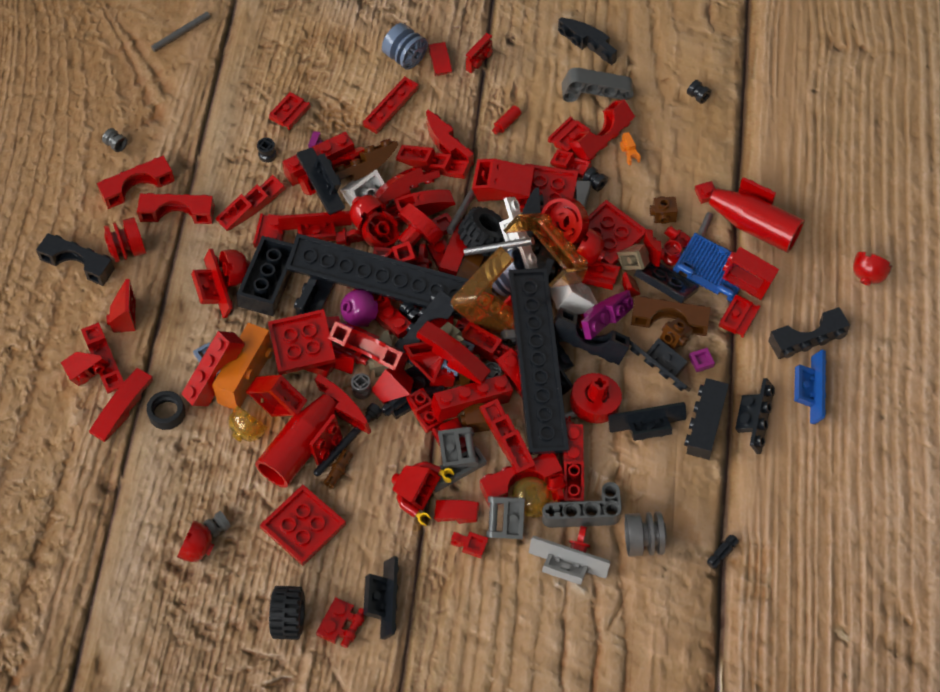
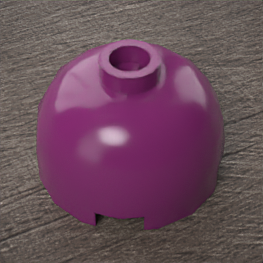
M360 289L352 290L346 294L340 306L342 318L352 326L368 327V324L376 319L378 313V302L374 301L373 293Z

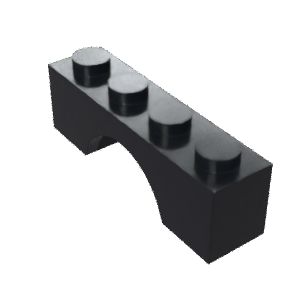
M47 233L36 249L39 259L53 266L69 260L81 262L84 264L87 280L104 286L115 270L112 259L109 256L95 253L92 249L83 248L73 241H66L59 235L54 236Z
M440 290L439 293L435 291L429 299L431 301L427 308L424 306L418 313L419 319L416 323L412 322L408 326L406 336L404 338L400 337L394 346L404 351L403 345L422 342L416 336L417 332L427 321L430 322L439 318L450 320L461 304L444 291ZM408 358L407 362L414 366V364Z
M562 307L559 308L553 319L555 338L557 340H562L573 347L581 348L591 355H597L607 362L619 365L629 349L630 337L614 330L605 335L595 336L593 339H585L584 332L578 323V315Z
M840 307L822 313L819 322L820 326L812 332H799L787 325L771 331L768 342L778 359L790 358L795 353L806 352L817 345L823 346L831 340L844 338L848 333L850 324Z

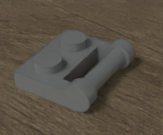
M472 427L438 431L443 470L446 468H474L479 466V460L475 454L473 442L474 429ZM459 437L465 438L468 458H462Z
M488 496V503H490L489 530L486 531V537L523 539L525 498ZM498 503L504 504L503 531H497Z

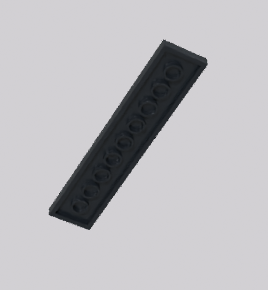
M298 233L286 265L287 271L358 290H365L376 295L420 307L425 306L426 308L431 303L429 299L434 292L437 291L439 293L442 290L461 304L453 315L465 319L469 318L479 285L477 281Z
M547 268L509 270L508 276L527 447L531 455L568 453L569 445Z

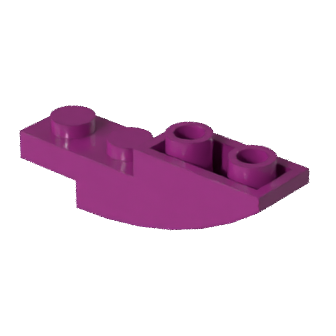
M630 290L613 295L594 305L584 313L585 319L581 323L585 339H593L609 323H617L633 308Z

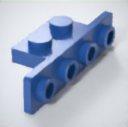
M820 350L811 357V368L800 364L795 367L794 401L810 407V423L813 425L823 420L826 415L825 387L827 360L825 350Z

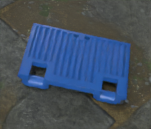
M694 233L674 266L673 271L679 273V271L684 272L689 280L717 295L719 292L725 294L730 302H732L740 289L722 278L725 273L722 269L732 252Z

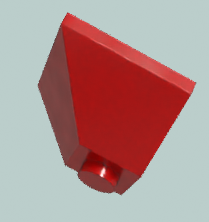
M125 279L110 305V314L106 316L107 325L111 326L113 333L136 331V297L130 279Z

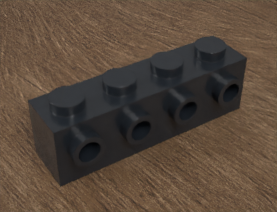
M706 378L705 384H700L698 396H701L700 402H695L693 410L697 414L695 418L691 417L689 429L692 432L691 435L687 434L684 446L688 447L686 454L710 460L729 386L728 383Z

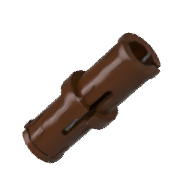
M343 449L337 461L332 463L331 471L323 481L326 487L330 484L329 488L334 489L341 475L345 474V468L351 458H353V454L350 451L346 454L347 450Z

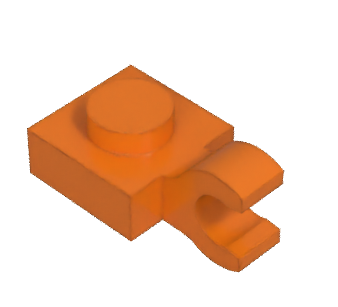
M623 133L620 147L622 152H625L627 155V164L629 166L632 164V158L640 163L641 156L636 151V145L630 133Z

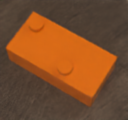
M249 322L239 337L245 343L241 353L236 360L222 367L212 384L217 403L239 411L248 395L246 390L253 380L259 376L267 359H270L274 352L269 330Z

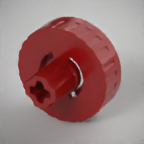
M574 198L553 199L541 211L539 218L540 230L544 238L554 246L565 247L577 244L583 240L588 231L589 216L587 210Z
M410 203L398 214L408 225L398 237L401 243L410 241L414 246L422 238L427 240L432 246H435L444 236L441 229L430 218Z
M588 373L582 375L574 382L569 402L571 409L580 419L589 423L600 424L608 422V415L618 413L622 401V392L612 378L600 373Z

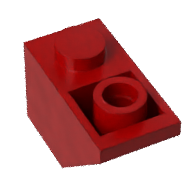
M75 352L60 362L70 381L78 386L87 383L90 378L103 372L110 365L109 361L100 355Z

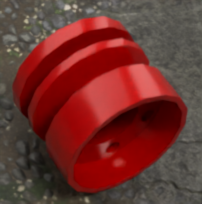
M135 217L123 220V229L121 230L116 222L113 223L114 232L110 231L109 225L104 226V238L109 253L116 263L120 262L119 253H123L125 260H128L127 251L131 250L134 257L146 254Z

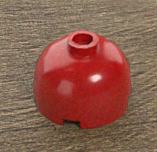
M374 195L358 196L352 201L350 219L358 230H362V225L368 216L376 211L386 212L387 206Z
M373 212L365 219L362 225V236L365 242L373 248H387L394 244L400 235V231L397 228V220L388 212Z
M589 228L571 261L581 266H591L596 261L601 262L606 253L603 251L605 243L602 236Z
M228 249L220 252L219 267H222L223 280L227 287L240 285L251 263L240 251Z
M858 252L853 262V271L856 277L860 279V283L870 286L871 284L883 282L893 267L890 265V262L875 254H872L870 257L865 256L866 252Z
M195 520L193 521L178 553V558L188 562H198L202 560L205 554L210 555L214 544L211 543L212 534L207 526Z

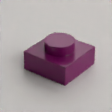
M313 131L308 144L309 148L323 142L320 132Z
M708 348L689 354L696 373L715 366Z

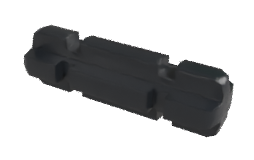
M407 396L389 401V404H385L381 411L385 416H390L394 413V410H398L408 402Z
M729 535L725 543L723 542L713 553L714 556L707 560V564L712 569H716L721 564V561H724L731 553L732 547L735 548L738 545L739 540L736 536Z

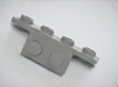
M537 536L532 537L529 547L530 554L546 559L542 572L581 585L586 573L606 578L611 563L609 560Z

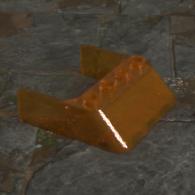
M546 213L517 215L503 230L505 233L532 231L564 270L549 284L551 288L579 284L584 280L588 270L587 260L576 252L575 246L566 240L562 230L555 227L551 217Z
M500 246L451 299L452 308L470 322L490 333L514 329L512 305L509 306L491 291L493 283L510 266L514 259Z

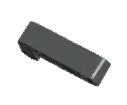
M572 68L567 72L562 81V97L566 102H574L581 93L629 100L634 96L633 82L627 76L583 68Z
M614 482L605 483L602 487L601 501L547 503L542 509V523L550 528L615 525L619 522L621 515L619 486ZM606 493H613L614 496H608ZM608 511H614L616 514L610 515ZM572 512V513H575L576 515H575V516H568L567 513ZM588 512H594V513H596V515L591 516V515H588L587 513H588Z

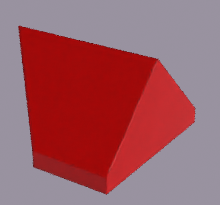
M425 342L403 345V349L410 361L434 384L444 358L433 353V346Z
M390 368L385 369L371 391L385 404L390 400L411 395L414 380L404 370L399 372Z

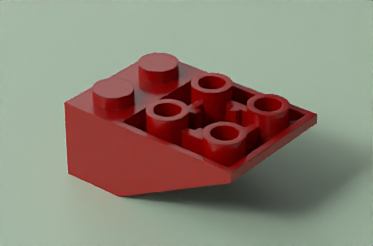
M495 158L479 159L476 163L472 190L478 202L504 200L506 197H515L516 199L529 198L535 168Z

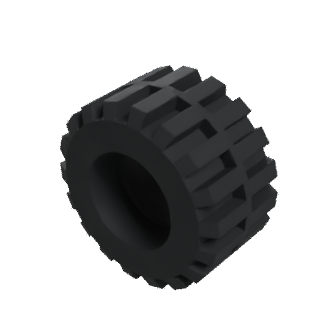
M473 207L460 223L458 234L465 246L469 248L505 242L499 224L504 219L486 207ZM497 251L480 254H482L483 256H492L493 254H496Z
M275 586L271 594L269 608L270 634L273 639L299 640L303 632L305 618L304 591L301 586Z

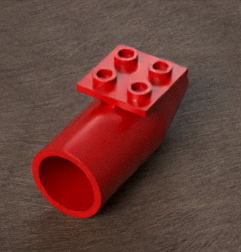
M744 177L741 179L738 192L716 188L709 201V205L737 229L786 253H789L793 248L805 222L804 219L773 205L776 192Z
M323 394L302 409L299 414L291 417L255 462L259 472L275 485L287 488L312 455L317 465L323 460L325 461L334 446H337L342 439L340 427L335 416L337 402L332 397Z

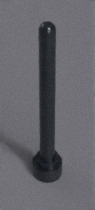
M371 403L366 408L365 418L369 423L371 420L378 419L383 412L378 405ZM354 427L332 450L329 457L319 464L313 472L314 475L320 476L362 430Z

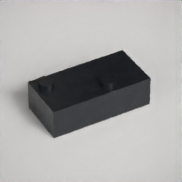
M266 236L261 237L237 292L238 307L274 317L292 274L291 271L286 270L293 247L292 243Z

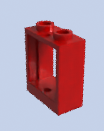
M739 247L736 253L732 251L722 269L725 271L722 278L755 298L762 300L779 269Z
M282 375L256 377L246 390V393L272 417L297 415L307 402V399Z

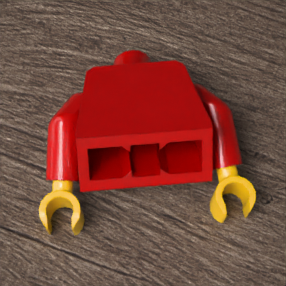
M423 461L413 466L406 465L400 474L395 473L392 476L393 491L397 493L396 499L400 508L413 518L416 516L420 524L427 526L422 522V518L425 516L431 520L432 518L429 514L421 513L419 510L423 511L440 479L438 475H441L446 483L452 482L450 478L445 477L446 474L454 475L452 469L446 468L442 470L440 466Z

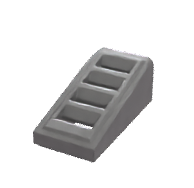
M577 181L576 200L586 208L591 190V181Z

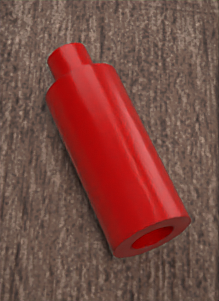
M513 105L494 123L492 132L496 135L499 132L503 133L522 115L521 110Z

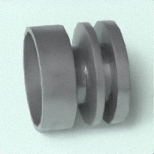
M647 512L645 522H642L640 513L625 514V542L628 556H643L644 546H647L649 555H654L655 546L657 554L664 555L667 534L662 513L655 512L653 521L652 514Z

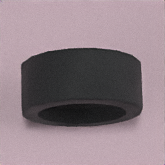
M158 392L147 403L146 411L151 424L156 428L162 430L173 429L182 423L185 417L183 401L175 392ZM172 402L177 405V412L173 416L163 419L156 417L155 409L160 404Z

